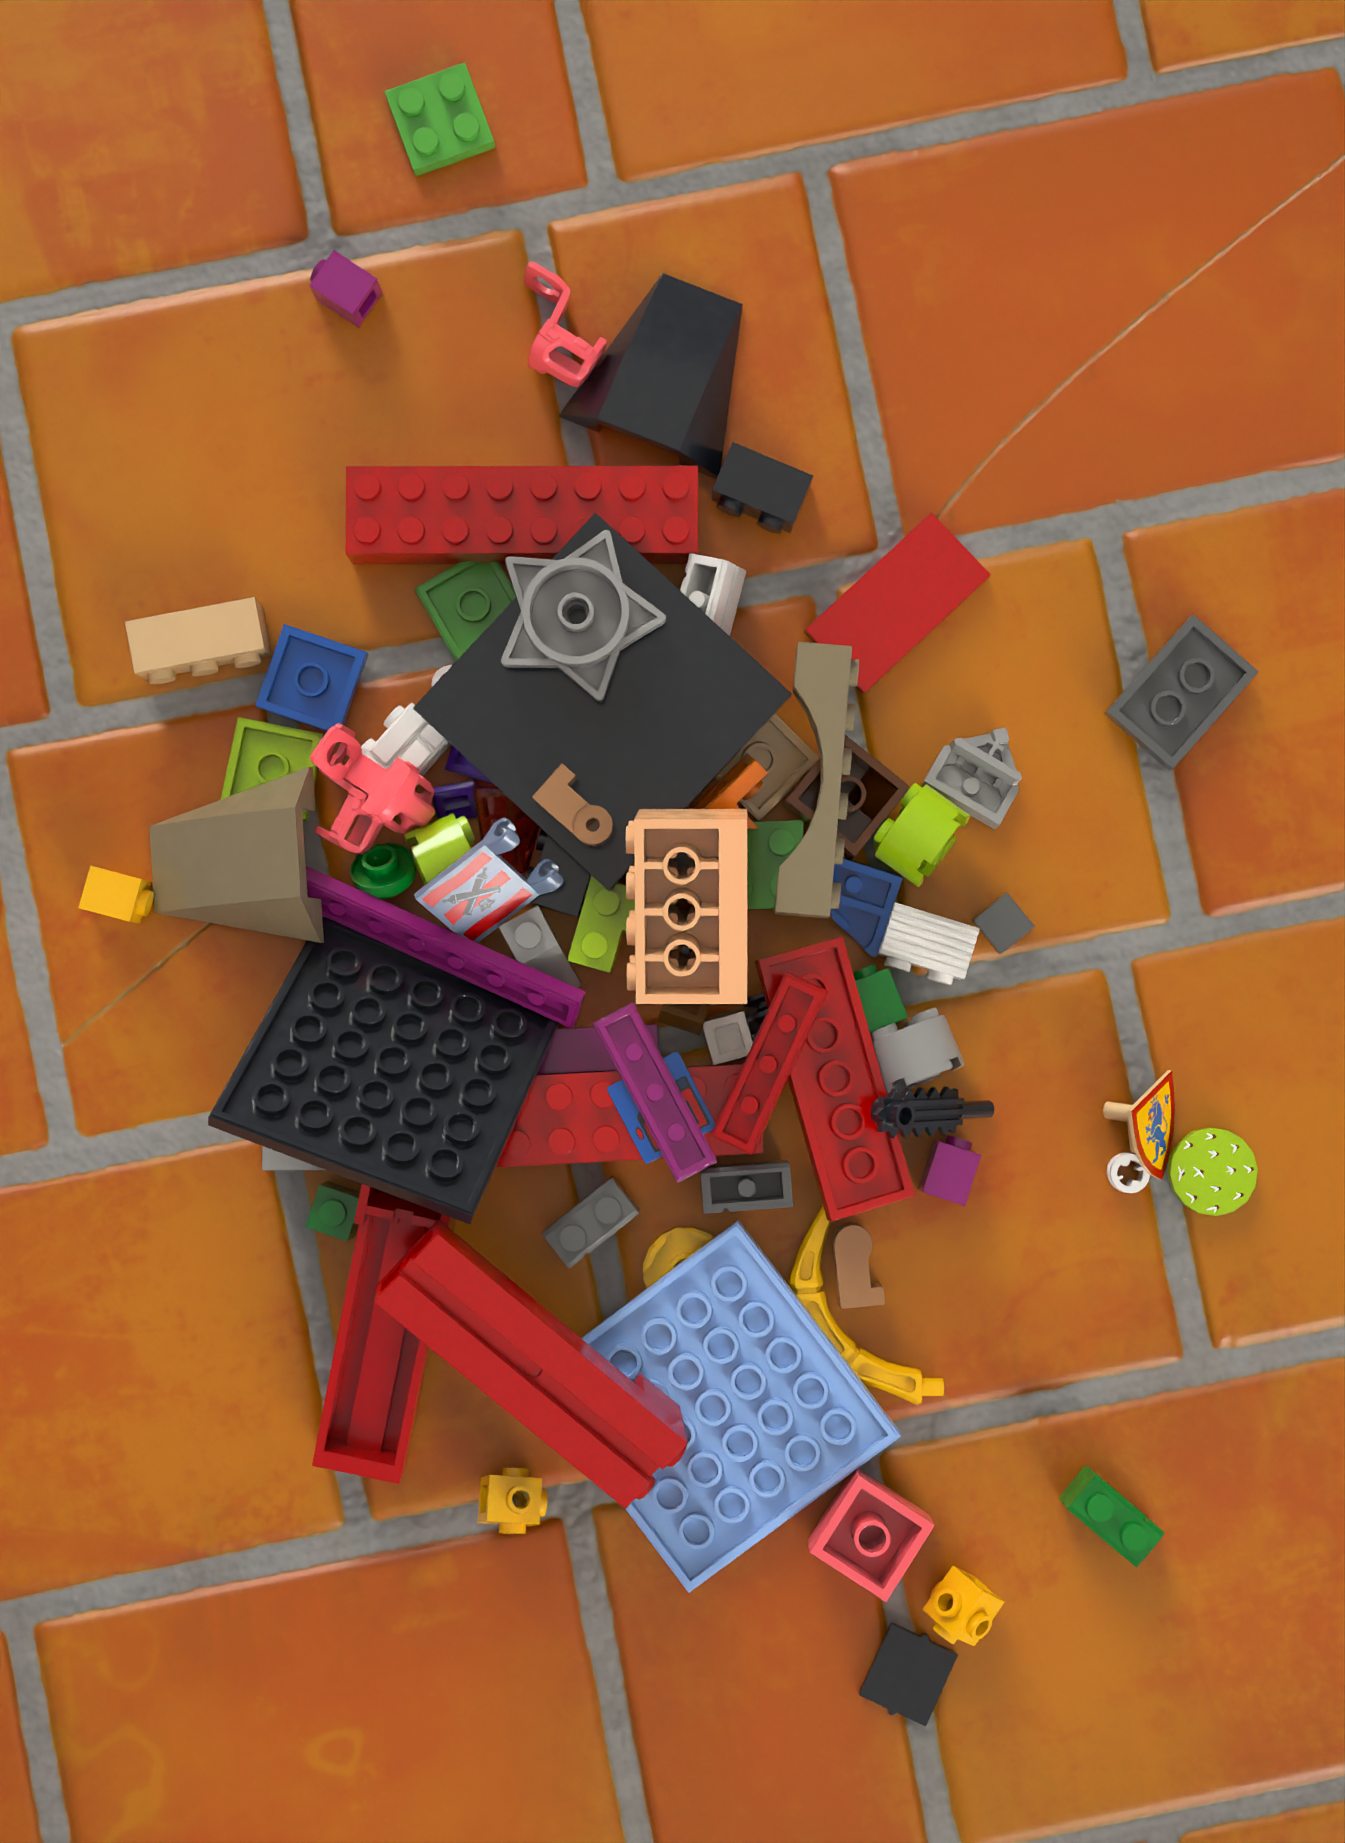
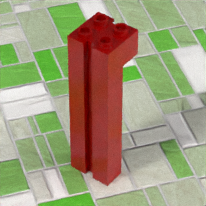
M361 1184L354 1224H359L312 1466L400 1484L407 1464L430 1348L374 1302L376 1286L438 1219L453 1231L456 1219Z
M438 1219L377 1284L374 1302L625 1509L636 1498L640 1500L650 1492L655 1483L653 1474L659 1467L661 1469H664L666 1466L672 1467L684 1455L688 1441L681 1409L677 1403L641 1373L635 1379V1383L441 1220Z

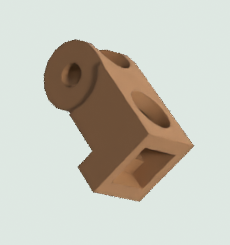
M562 763L532 798L582 843L594 847L603 845L613 834L612 818L607 810L600 806L590 805L570 787L577 777Z
M854 1222L841 1224L832 1236L838 1305L841 1309L885 1305L883 1286L880 1282H870L868 1257L873 1248L871 1235L863 1226Z

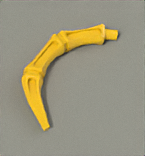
M822 1206L796 1255L789 1280L790 1288L793 1289V1292L865 1385L886 1391L915 1405L922 1403V1396H944L943 1378H922V1373L919 1369L889 1363L874 1356L865 1349H858L856 1343L844 1334L836 1324L828 1308L825 1291L821 1287L824 1284L820 1269L821 1255L831 1221L827 1220L824 1207Z

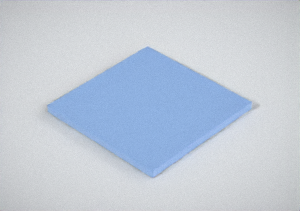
M739 1219L581 1337V1339L635 1383V1379L641 1373L680 1406L688 1441L684 1455L672 1467L666 1466L664 1469L659 1467L653 1474L655 1483L650 1492L640 1500L636 1498L626 1508V1511L688 1593L901 1437L899 1429Z

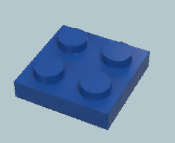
M284 624L255 706L258 709L326 732L337 723L344 725L364 670L368 653Z

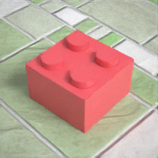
M858 1468L847 1476L808 1537L807 1543L810 1553L887 1602L935 1525L927 1512Z

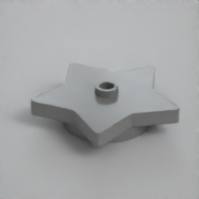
M609 530L602 531L564 559L550 560L512 556L505 559L521 613L501 658V663L504 667L559 668L596 701L602 702L605 698L620 650L666 622V615L623 584ZM575 609H580L585 612L586 620L580 624H572L569 621V614Z

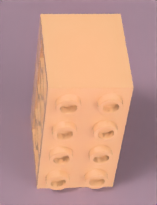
M639 809L634 821H629V825L626 826V854H634L635 866H629V872L626 873L627 900H635V910H630L626 928L627 945H635V955H630V963L627 964V990H636V1004H747V809ZM678 852H685L694 861L689 862L688 867H681L672 858L677 857ZM683 898L687 899L688 903L694 906L690 907L689 911H680L673 904L677 903L678 899ZM683 944L693 951L689 955L683 956L678 951H674V949H677L678 945Z

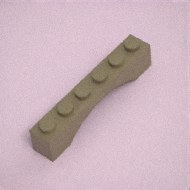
M798 642L792 693L805 711L815 734L820 756V790L816 810L806 834L794 852L778 868L774 914L827 919L830 917L831 909H839L841 882H833L834 864L842 865L845 838L837 837L838 819L846 820L848 808V793L840 792L842 775H850L852 748H844L845 730L853 731L856 710V704L848 703L849 686H857L859 674V659H851L852 646Z

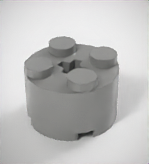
M936 1007L913 1016L911 1021L905 1023L906 1027L898 1030L896 1023L871 1033L887 1096L892 1088L897 1089L900 1093L905 1088L911 1089L940 1077V1073L948 1069L954 1071L965 1065L945 1015H939Z

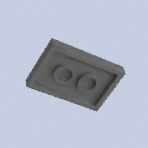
M1192 614L1107 709L1104 715L1170 771L1174 769L1259 671Z

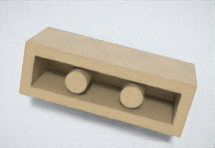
M255 597L125 621L134 673L144 680L149 679L150 684L172 682L176 679L175 674L192 671L193 676L214 674L218 672V666L235 663L236 668L252 667L261 664V658L272 656L263 605Z

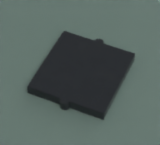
M890 1622L860 1688L859 1695L887 1708L890 1715L898 1713L926 1727L958 1654L929 1640L926 1633L918 1635Z

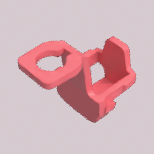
M530 261L526 267L524 284L540 296L557 305L551 318L547 319L531 346L528 367L540 374L549 373L570 386L579 387L587 380L604 354L607 340L600 337L595 346L592 347L580 337H576L559 326L567 310L570 289L559 276ZM536 277L549 282L554 290L543 286ZM559 346L566 348L584 359L583 364H578L555 350V348Z
M340 723L335 725L351 737H355V731ZM343 742L340 743L338 750L333 756L332 753L336 743L329 748L326 758L330 765H337L344 760L347 749ZM326 775L347 790L349 794L331 827V831L317 825L314 832L343 849L364 855L373 846L384 822L380 825L368 817L366 812L360 809L368 799L369 795L345 778L333 779ZM357 815H360L359 818L357 819V821H356V823H355V825H354V827H353V829H352V831H351V833H350L348 839H345V836H346V834H347V832H348V830H349V828H350V826H351V824H352L354 818H355Z
M336 726L331 727L310 755V761L326 775L333 779L345 778L369 795L360 809L366 812L368 817L379 825L384 822V826L404 835L413 827L427 826L435 814V809L432 806L435 789L431 787V783L418 774L419 769L416 766L397 757L390 768L385 769L363 755L359 742ZM337 742H343L346 745V755L350 759L345 766L341 763L330 765L327 762V752ZM417 785L425 789L422 794L415 792ZM396 814L402 820L400 825L392 820Z

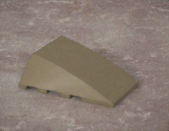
M313 767L304 768L149 826L154 913L324 943L321 899L308 898L302 816V812L316 811Z

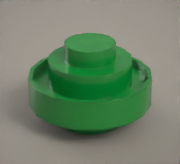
M384 843L372 846L364 855L358 854L351 864L350 875L356 889L376 898L384 899L400 894L411 885L416 877V866L407 848L399 844Z

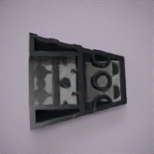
M662 273L602 355L587 380L578 388L561 411L559 417L598 433L602 425L677 454L679 455L680 465L698 466V472L717 479L721 469L743 304Z

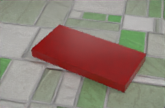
M931 512L810 624L804 633L814 643L852 646L851 659H859L858 682L855 687L864 695L978 589L991 574Z

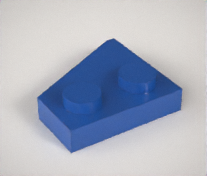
M843 857L842 865L834 864L833 882H841L839 909H831L830 916L870 956L877 957L903 877Z

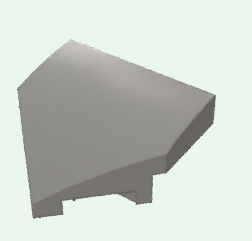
M1006 727L995 729L991 733L980 736L953 739L950 745H946L941 749L921 787L925 785L930 786L970 816L996 830L1019 791L1018 783L1022 779L1021 773L1016 771L1008 746L1010 739Z

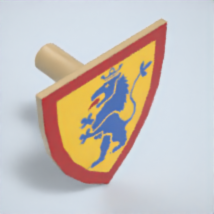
M1167 1070L1133 1105L1107 1101L1103 1108L1104 1118L1127 1122L1130 1151L1136 1153L1139 1163L1149 1175L1162 1180L1170 1154L1174 1129L1175 1103L1172 1070Z

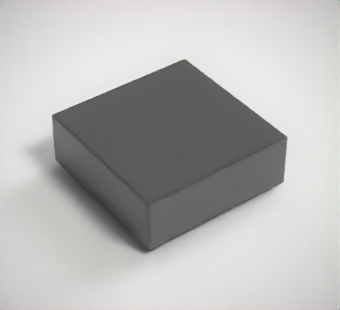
M1008 893L1002 895L972 920L998 954H1002L1035 927Z

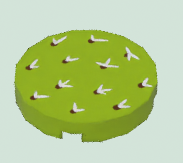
M1210 1127L1191 1131L1184 1136V1139L1174 1147L1169 1155L1167 1167L1170 1188L1182 1204L1199 1214L1213 1216L1234 1212L1245 1204L1256 1187L1258 1173L1254 1153L1246 1142L1229 1130Z

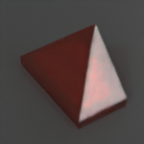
M477 786L473 788L481 841L495 822L501 818L509 819L515 825L516 830L514 832L519 836L520 842L511 851L499 855L519 873H525L529 868L540 827L496 786Z

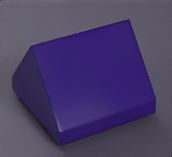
M476 779L432 787L435 789L433 802L438 819L452 813L456 819L464 815L466 819L482 816Z

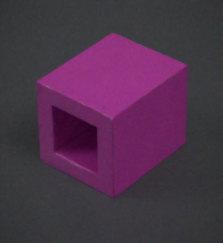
M333 250L327 260L322 259L317 263L310 277L311 283L309 286L316 300L358 328L383 293L376 277L335 250Z
M948 1134L945 1143L934 1139L918 1190L965 1206L981 1155L970 1151L973 1143Z

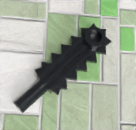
M945 1086L940 1093H938L935 1087H931L927 1094L923 1088L918 1087L914 1095L909 1088H905L901 1095L897 1089L892 1088L887 1097L879 1096L871 1107V1118L878 1124L877 1131H886L888 1137L893 1139L898 1131L902 1137L907 1138L911 1130L916 1137H920L924 1130L928 1136H933L937 1129L940 1135L945 1136L948 1131L955 1133L956 1126L963 1125V1119L989 1118L994 1114V1105L990 1100L964 1101V1098L959 1097L958 1089L953 1088L950 1090L949 1087Z

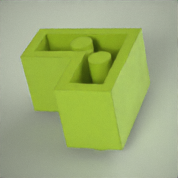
M591 875L568 956V962L612 974L623 932L626 933L627 918H629L630 910H635V900H627L626 885L617 883L608 891Z

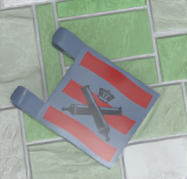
M501 818L494 823L481 842L418 890L414 896L420 904L454 933L478 943L536 897L558 889L564 880L562 875L558 873V865L549 858L542 860L527 880L499 854L514 849L519 844L520 839L514 832L516 830L515 825L509 819Z

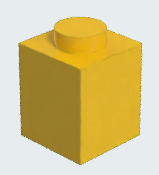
M90 865L78 908L140 924L142 916H148L153 904L154 892L149 891L152 882Z

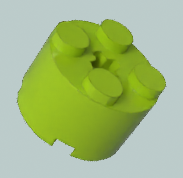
M914 783L900 802L902 808L896 821L894 822L888 818L874 836L876 842L873 848L877 850L875 857L914 885L920 887L923 883L924 875L927 877L931 875L957 840L953 834L959 826L963 828L966 826L970 815L930 786L925 785L921 787Z
M453 813L431 822L427 826L404 834L407 846L416 843V846L411 847L414 854L412 857L424 886L471 849L470 847L474 846L473 840H475L465 815L456 819Z

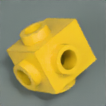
M503 1468L502 1475L480 1477L477 1523L499 1524V1533L525 1534L526 1526L539 1525L540 1516H545L548 1503L547 1490L542 1489V1478L529 1477V1469ZM513 1496H514V1498H515V1500H516V1505H515V1506H514V1504H513V1502H512V1497H513Z
M953 1565L944 1579L935 1585L930 1594L929 1601L922 1610L935 1621L932 1626L933 1630L945 1640L955 1644L957 1639L975 1646L978 1640L989 1632L992 1620L1004 1604V1601L974 1575Z

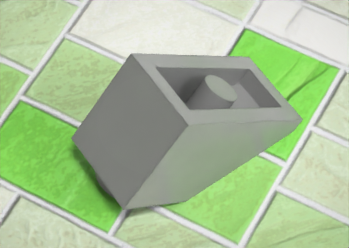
M539 906L499 926L518 962L576 988L581 986L570 962L567 961V956Z

